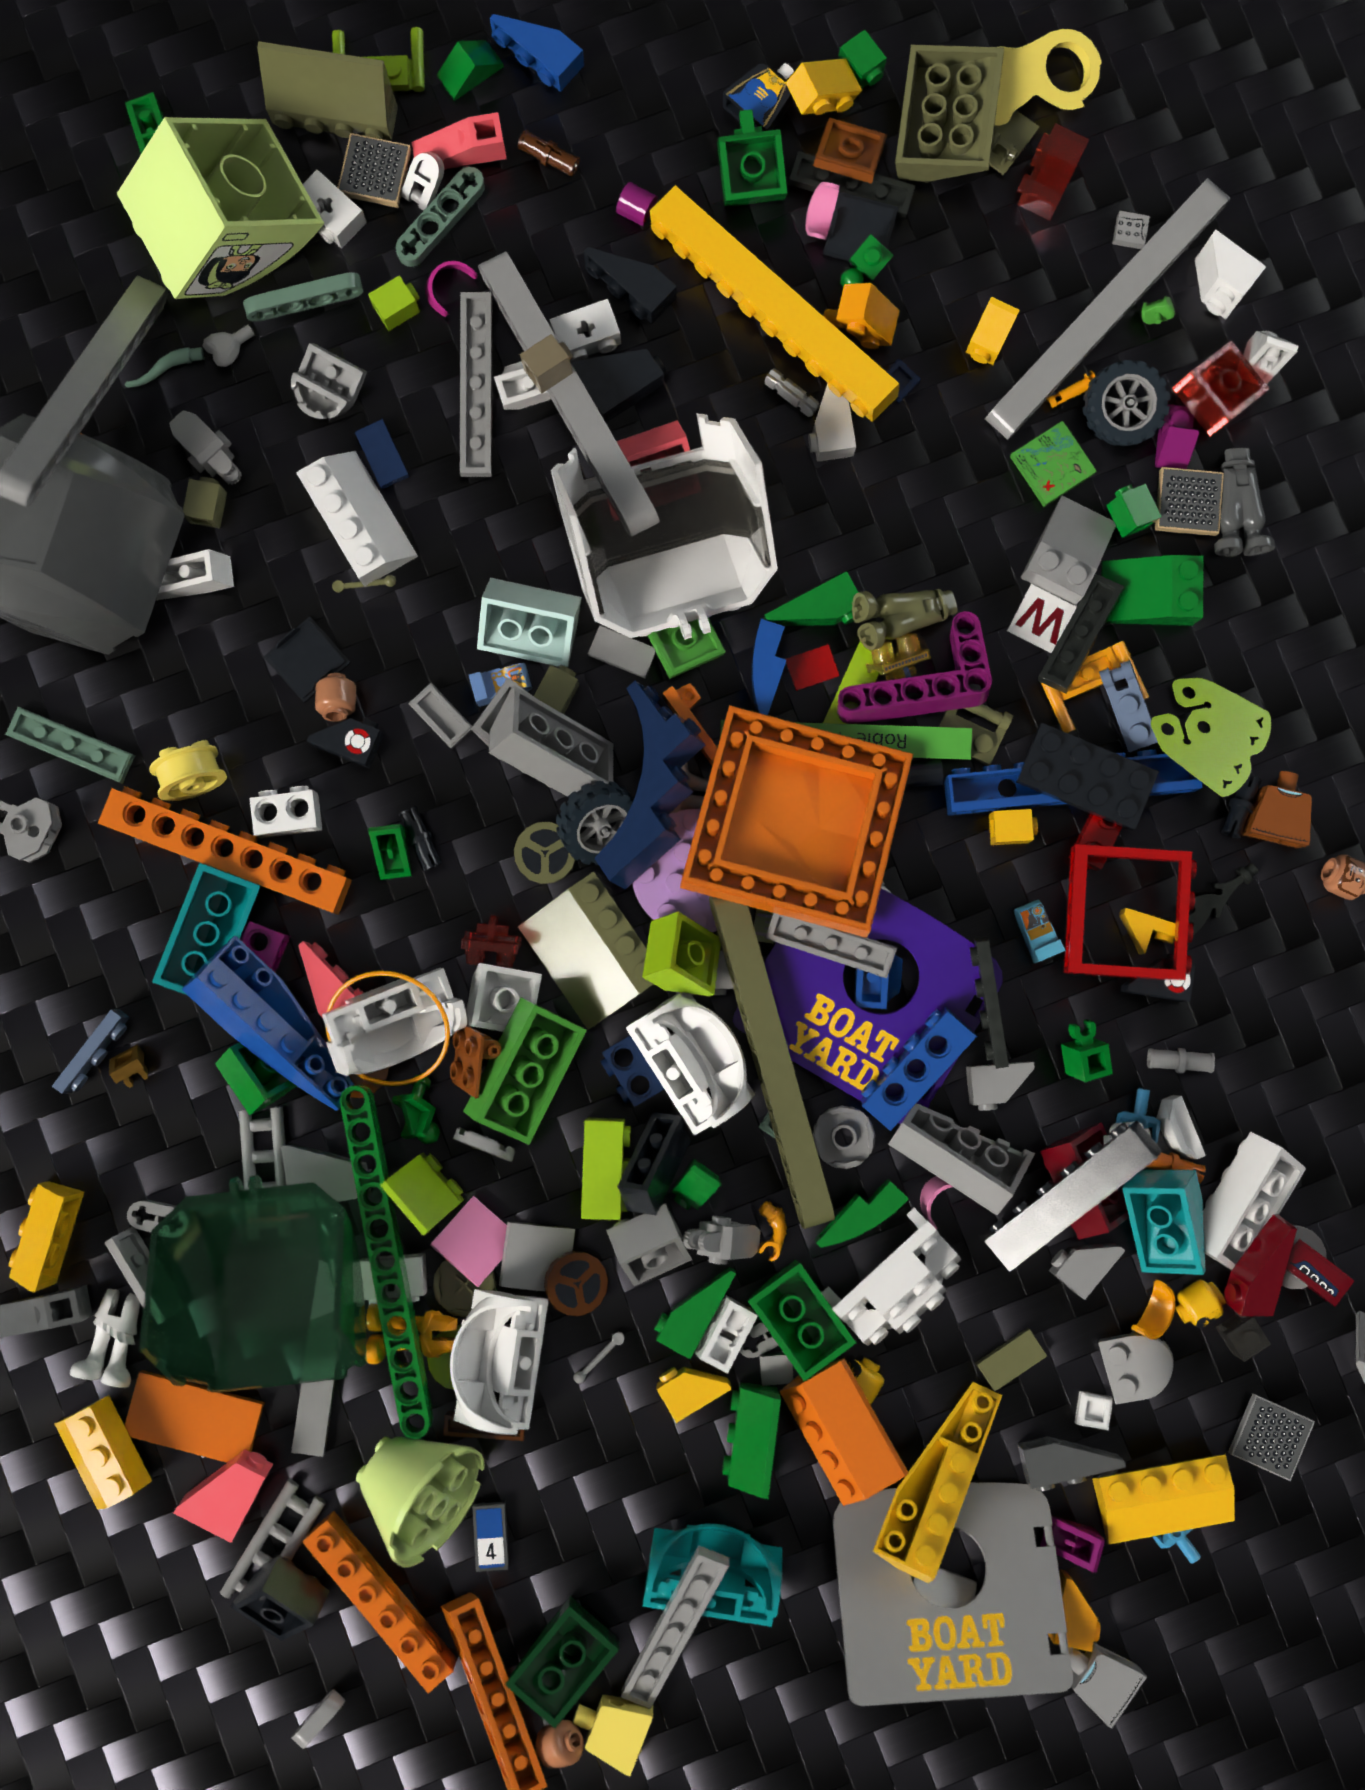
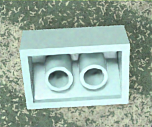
M490 578L481 601L477 649L558 667L563 665L568 668L579 620L582 597Z

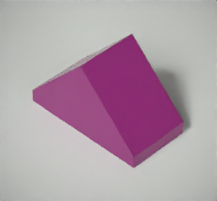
M1051 1515L1056 1554L1091 1572H1097L1105 1539L1093 1527ZM1043 1532L1040 1547H1046L1045 1532Z

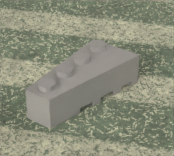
M917 1103L910 1109L888 1145L995 1215L1000 1213L1014 1195L1035 1153L1026 1149L1020 1152L1010 1148V1143L1000 1138L996 1141L980 1135L979 1129L968 1126V1128H963L955 1125L952 1118Z

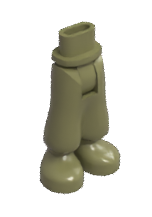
M940 589L908 593H888L880 595L876 599L870 592L863 591L856 593L852 602V616L855 623L865 622L873 618L883 619L881 622L872 621L865 623L857 630L860 641L868 650L880 649L885 639L894 640L920 628L945 621L949 615L956 614L958 611L953 592L951 590L942 592Z

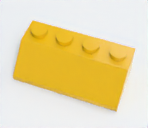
M1226 1454L1092 1478L1108 1545L1235 1521L1234 1485Z

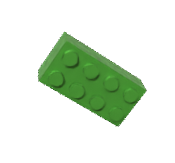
M521 997L498 1041L501 1044L500 1055L494 1059H489L480 1077L479 1098L471 1096L463 1112L476 1122L529 1145L587 1030Z

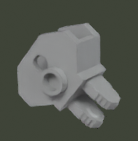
M34 798L20 806L11 805L0 800V810L8 812L4 821H0V833L4 835L8 855L31 863L49 854L62 827L58 806L39 798Z

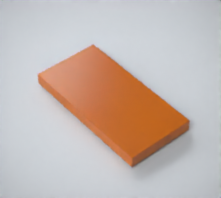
M142 1370L138 1374L124 1426L131 1438L227 1463L243 1450L252 1451L265 1402Z

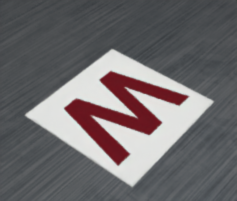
M1031 584L1007 631L1052 653L1077 607Z

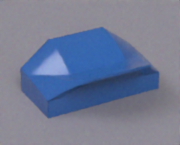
M896 955L894 956L887 978L855 968L854 1003L861 1008L887 1009L888 1001L899 994L903 959Z

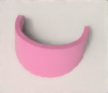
M821 182L815 189L806 216L807 235L826 240L839 194V185Z
M937 1176L931 1178L924 1185L920 1195L921 1211L926 1220L936 1230L938 1228L931 1218V1205L941 1191L952 1187Z

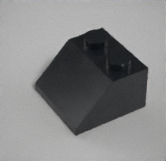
M277 1556L259 1568L235 1598L231 1608L283 1641L315 1625L330 1590L321 1585L320 1580L315 1576L305 1574L296 1568L294 1562L290 1559Z

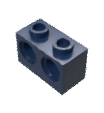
M631 1035L602 1052L605 1058L600 1062L609 1077L614 1074L616 1075L621 1084L616 1089L625 1104L631 1102L636 1107L664 1090V1087ZM621 1048L629 1049L633 1054V1061L627 1067L618 1065L615 1060V1054ZM636 1076L646 1077L649 1081L648 1091L643 1094L634 1092L631 1087L632 1079Z

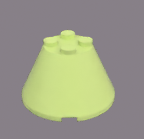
M385 1436L376 1445L375 1454L368 1464L358 1471L356 1481L360 1484L361 1492L391 1559L399 1566L411 1567L423 1562L424 1558L421 1555L432 1547L438 1550L454 1533L468 1513L481 1485L477 1481L479 1469L483 1471L485 1466L482 1454L475 1448L406 1437L391 1439Z

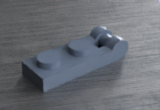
M1131 661L1123 662L1121 667L1113 670L1107 668L1099 671L1128 752L1157 743L1151 728L1152 719ZM1125 678L1128 685L1117 689L1114 682Z

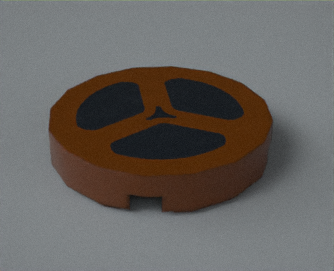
M570 1251L560 1258H556L551 1263L545 1274L544 1289L555 1309L569 1316H582L592 1312L601 1304L607 1292L608 1278L604 1266L597 1258L584 1251Z

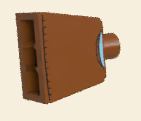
M1280 771L1277 786L1267 785L1259 789L1253 802L1255 806L1254 811L1248 815L1242 835L1294 848L1309 846L1312 797L1310 794L1296 791L1298 774Z

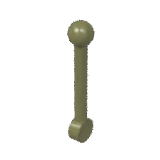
M387 575L383 579L372 581L366 587L377 585L392 587L396 584V578L393 575ZM336 580L332 584L335 592H342L347 588L364 587L361 581L343 583L340 580Z

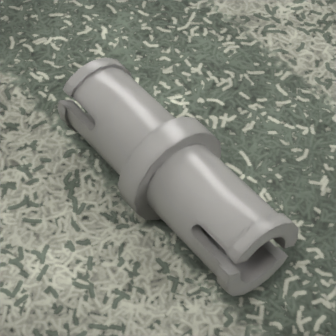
M1149 1048L1147 1067L1151 1069H1175L1176 1073H1184L1185 1070L1212 1073L1215 1067L1214 1053L1186 1052L1185 1048H1177V1051Z

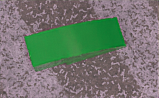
M886 1179L866 1202L856 1193L814 1241L822 1248L857 1237L889 1218L909 1198L891 1181Z

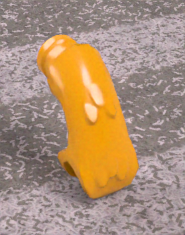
M765 1201L759 1208V1213L769 1222L773 1229V1234L770 1240L760 1243L759 1253L764 1252L767 1246H772L774 1252L770 1256L769 1261H775L780 1256L787 1226L782 1207H775L770 1201Z

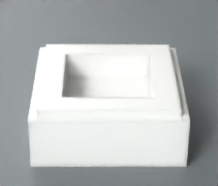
M1079 1391L1075 1423L1081 1426L1108 1430L1113 1398L1107 1395Z

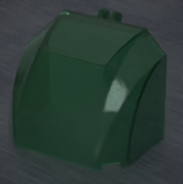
M252 1175L248 1180L249 1190H243L241 1179L234 1177L229 1181L230 1192L185 1197L151 1230L139 1350L173 1385L183 1387L186 1385V1381L207 1385V1391L219 1393L343 1379L347 1376V1370L352 1366L362 1367L366 1364L364 1291L354 1231L345 1208L314 1182L263 1188L261 1178L258 1175Z

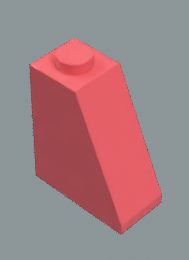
M243 1450L187 1492L175 1509L174 1514L232 1543L273 1463L267 1461L263 1455L257 1452Z

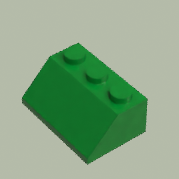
M794 1260L772 1276L747 1300L804 1382L856 1344L844 1324L797 1260Z
M740 1382L739 1391L733 1390L731 1410L736 1411L735 1422L728 1423L726 1442L732 1443L730 1455H724L722 1475H728V1486L764 1499L769 1497L781 1398L778 1387Z

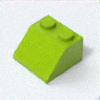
M679 911L651 921L642 977L664 991L704 996L714 995L721 947L719 937Z

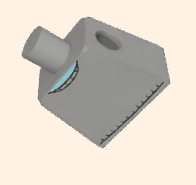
M1093 1643L1092 1652L1086 1651L1085 1654L1069 1647L1073 1672L1072 1689L1112 1729L1147 1678L1146 1675L1134 1662Z

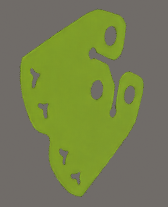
M1203 678L1175 680L1172 683V688L1178 704L1187 708L1209 702L1211 708L1193 710L1185 722L1188 739L1191 741L1189 745L1183 742L1184 734L1182 727L1175 715L1167 713L1152 717L1151 728L1160 748L1172 760L1221 797L1229 796L1240 789L1251 773L1250 756L1260 753L1265 748L1271 732L1270 714L1261 707ZM1191 687L1195 691V697L1192 699L1186 698L1183 694V688ZM1261 717L1263 718V721H1261L1262 728H1260L1259 724L1256 722V720H1259ZM1200 721H1205L1209 724L1210 731L1208 733L1199 731L1197 725ZM1164 723L1173 726L1174 733L1172 735H1166L1162 732L1161 726ZM1250 737H1258L1257 740H1254V745H1251ZM1242 764V767L1239 768V774H1237L1234 766ZM1223 780L1232 781L1231 784L1226 785V788H1223Z

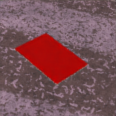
M829 644L785 659L796 691L840 676Z

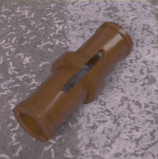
M524 130L519 138L517 148L540 159L541 164L556 167L571 177L576 173L580 164V158L557 147V143L552 140L547 142L527 130Z

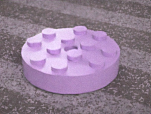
M686 809L671 813L669 816L677 825L674 830L681 840L632 883L635 897L643 911L652 920L679 911L710 932H715L717 929L710 908V896L680 888L701 809Z

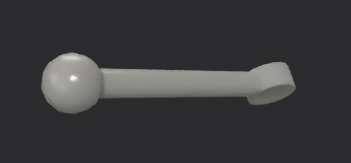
M615 1332L612 1335V1341L582 1371H577L574 1374V1381L576 1383H584L586 1375L616 1345L623 1344L625 1339L623 1333Z

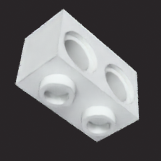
M308 786L289 788L290 793L278 794L277 790L258 792L259 797L250 798L254 835L259 838L321 831L322 821L318 793L314 790H309ZM306 801L308 803L307 813L302 817H297L295 814L296 805L299 802ZM275 805L277 808L276 817L271 821H266L264 818L265 809Z
M724 1295L695 1350V1354L699 1359L728 1374L758 1315L748 1306Z

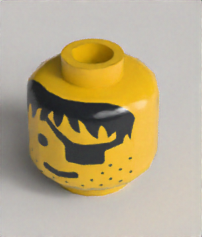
M1197 1280L1177 1293L1179 1305L1175 1309L1185 1324L1191 1322L1194 1326L1201 1328L1223 1315V1305L1226 1304V1301L1213 1282L1207 1283L1204 1280Z
M866 1357L862 1361L852 1359L847 1364L871 1405L884 1384L883 1376L878 1373L881 1367Z

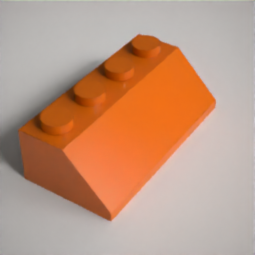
M844 1358L829 1363L805 1382L798 1375L779 1391L843 1506L866 1500L908 1474L905 1465Z

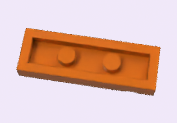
M691 683L677 690L671 686L662 693L663 700L673 713H676L685 721L688 718L692 719L702 732L699 734V737L705 744L700 751L713 767L717 746L690 710L701 700L699 693Z

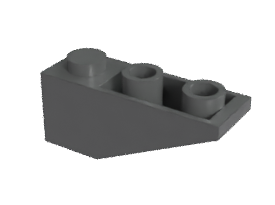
M87 1285L0 1304V1338L74 1324L92 1317L93 1313Z
M1049 1436L1017 1443L1025 1480L1031 1489L1036 1488L1037 1491L1051 1490L1055 1488L1056 1483L1065 1481L1069 1484L1081 1483L1087 1480L1086 1476L1098 1474L1100 1477L1115 1475L1118 1473L1117 1469L1126 1468L1125 1461L1116 1453Z

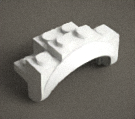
M437 968L414 977V979L429 988L441 1002L449 1021L450 1036L467 1026V1015L463 1000L454 998L444 968ZM404 979L396 980L345 1000L346 1005L322 1014L331 1039L326 1044L336 1072L346 1076L350 1074H368L394 1066L445 1041L444 1021L437 1005L420 987Z
M679 992L626 1027L694 1135L710 1126L715 1128L742 1110L754 1097L755 1093L747 1082L744 1055L734 1033L717 1014L697 1003L692 994ZM666 1027L671 1029L674 1033L670 1034ZM708 1087L710 1088L712 1098L706 1090Z
M915 1207L907 1214V1217L915 1224L918 1230L846 1297L840 1299L829 1286L822 1292V1295L833 1308L832 1310L867 1346L871 1343L876 1345L881 1342L889 1333L888 1329L894 1328L899 1334L904 1330L907 1333L913 1330L921 1321L920 1315L927 1309L930 1311L934 1310L945 1299L943 1294L947 1290L942 1285L943 1277L948 1279L960 1267L957 1264L961 1260L959 1255ZM921 1253L925 1255V1265L918 1258ZM870 1302L876 1310H867L865 1305Z
M474 1289L471 1311L466 1319L462 1320L461 1328L457 1333L451 1352L450 1372L457 1398L454 1421L478 1430L517 1435L518 1429L529 1430L549 1299L513 1295L502 1291ZM512 1317L511 1324H506V1322ZM494 1391L500 1393L499 1404L495 1398Z

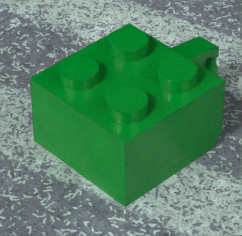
M752 109L740 111L741 129H735L734 135L718 137L717 142L724 207L785 200L787 184L780 129L762 131V126L754 127Z

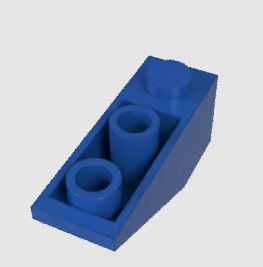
M496 14L490 17L492 37L496 43L503 48L507 46L512 50L517 60L525 67H532L547 86L553 85L561 92L584 67L583 50L560 30Z

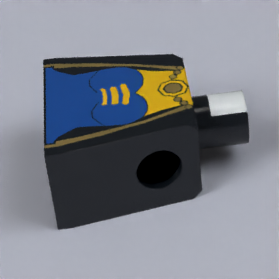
M783 63L775 72L765 64H758L723 92V108L739 122L740 111L752 109L754 127L762 126V131L776 130L792 105L793 97L786 85V81L794 73V70L786 63Z

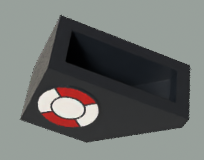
M361 717L360 721L350 718L309 735L307 742L314 747L370 769L384 734L377 729L379 724L364 717Z
M1167 954V959H1157L1146 968L1173 969L1174 954ZM1192 963L1191 972L1186 974V980L1131 978L1121 985L1120 992L1181 1002L1191 1001L1196 964Z

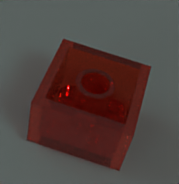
M1231 340L1193 369L1172 389L1211 437L1266 393L1269 387Z

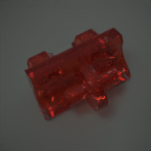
M490 915L489 924L477 923L476 932H465V937L461 941V949H465L467 964H484L485 951L497 952L496 966L512 968L516 954H518L521 948L522 937L508 936L509 926L498 925V917Z

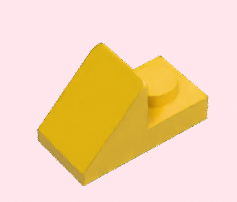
M1121 909L1119 917L1140 955L1146 953L1152 933H1155L1154 939L1173 944L1176 923L1132 909Z

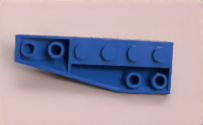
M236 935L233 936L194 974L181 990L224 1030L264 1063L335 1111L339 1110L342 1092L346 1088L354 1086V1083L348 1075L336 1072L327 1044L283 980Z

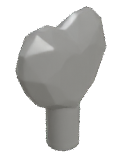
M249 325L233 334L227 332L213 333L204 339L203 348L206 352L213 354V361L217 366L226 367L231 365L240 352V344L255 334Z

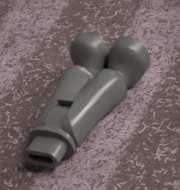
M1230 448L1225 450V462L1221 465L1224 475L1220 532L1223 538L1219 539L1214 545L1215 554L1219 556L1234 557L1241 554L1242 551L1244 556H1254L1275 549V540L1271 536L1261 535V530L1265 525V512L1261 501L1257 472L1254 467L1255 461L1250 459V448ZM1240 528L1244 533V543L1239 537Z

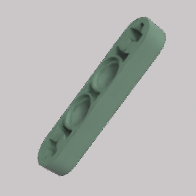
M475 167L461 169L402 234L395 247L402 264L409 267L419 265L484 192L485 184L482 173ZM475 178L476 186L469 185L466 188L465 180L472 181ZM462 192H464L466 199H463L460 195ZM447 199H454L459 203V207L450 213L442 209V204ZM434 221L439 225V228L435 234L427 235L422 231L423 225L426 222ZM416 234H418L419 238L421 239L418 241V243L415 236ZM415 245L416 254L408 253L406 255L404 248L406 246L412 248Z
M348 272L254 295L245 299L243 305L249 321H264L353 299L363 293V286L358 273Z

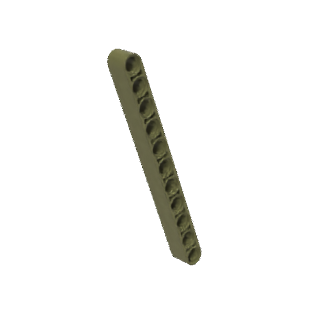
M710 896L711 912L799 1222L803 1229H807L835 1219L834 1210L749 908L742 904Z

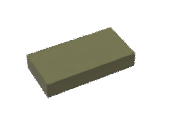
M1026 1328L975 1363L995 1392L1046 1358L1047 1355L1031 1330Z

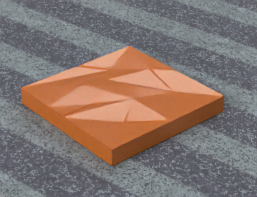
M729 705L680 888L867 938L871 931L913 754Z

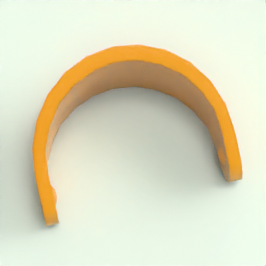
M1160 1280L1154 1281V1288L1149 1303L1136 1325H1132L1131 1329L1153 1340L1160 1338L1167 1331L1173 1319L1176 1305L1174 1292L1167 1284Z

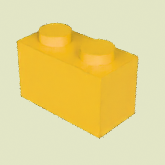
M846 58L802 62L786 81V85L801 115L813 113L821 115L830 111L844 112L854 104L853 100L862 91Z

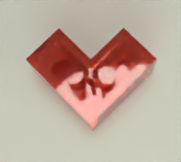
M1055 124L1050 135L1044 132L1030 163L1035 168L1031 176L1025 173L1017 189V192L1022 193L1017 205L1051 220L1089 139L1058 124Z

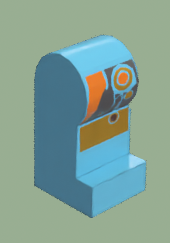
M1037 899L1014 909L1015 918L1033 963L1040 962L1065 951L1061 940L1058 939L1051 922H1049L1046 910L1040 900Z

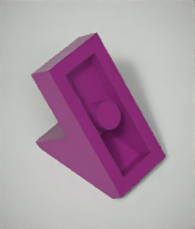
M1168 404L1170 406L1169 413L1163 420L1165 423L1158 430L1155 467L1187 469L1199 435V430L1193 429L1195 408Z

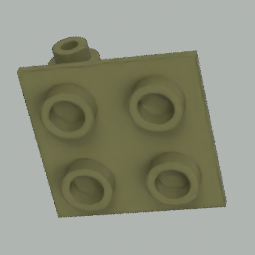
M1015 110L1007 124L998 128L994 127L989 165L1004 175L1037 132L1039 126Z

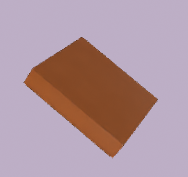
M829 118L813 166L872 184L887 134Z

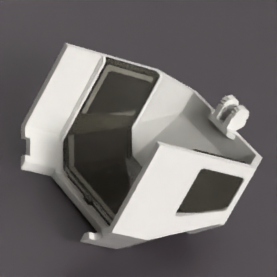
M696 413L702 447L631 467L652 502L660 520V523L633 537H630L597 478L593 477L583 480L576 448H573L568 453L569 460L565 464L558 463L551 469L561 515L581 588L595 622L629 638L648 636L652 632L680 626L684 639L692 638V629L688 622L698 619L699 627L703 634L710 633L709 617L725 611L738 610L743 606L752 604L777 571L778 567L762 464L734 418L723 417L720 422L709 421L706 414Z

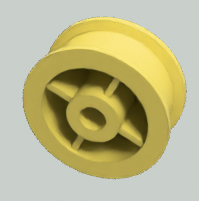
M201 740L179 749L177 747L163 749L159 752L160 757L153 761L149 767L150 773L157 776L160 784L158 797L164 801H179L203 795L216 789L227 779L226 772L219 769L216 761L218 756L217 747L210 745L207 740Z

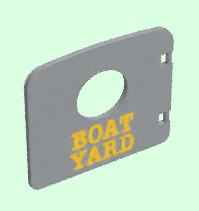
M970 1483L954 1528L965 1532L977 1543L984 1557L986 1571L984 1583L978 1595L968 1604L958 1608H943L930 1603L917 1591L911 1575L897 1569L873 1552L874 1545L897 1488L881 1490L868 1499L844 1506L841 1502L838 1504L833 1517V1531L848 1694L853 1703L860 1706L1030 1695L1065 1692L1071 1688L1073 1672L1066 1635L1067 1628L1056 1547L1054 1546L1051 1510L1047 1498L1041 1491H1037L1036 1488L1031 1489L1028 1484ZM1034 1527H1044L1046 1547H1036ZM1058 1633L1061 1654L1050 1655L1048 1634Z

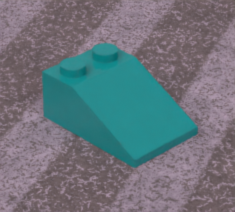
M1141 1170L1128 1180L1122 1189L1142 1273L1204 1275L1206 1271L1203 1200L1197 1171Z

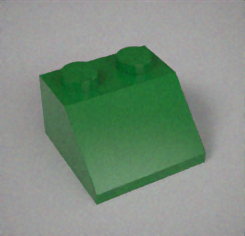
M240 1042L229 1047L215 1063L249 1115L269 1106L297 1087L251 1053Z

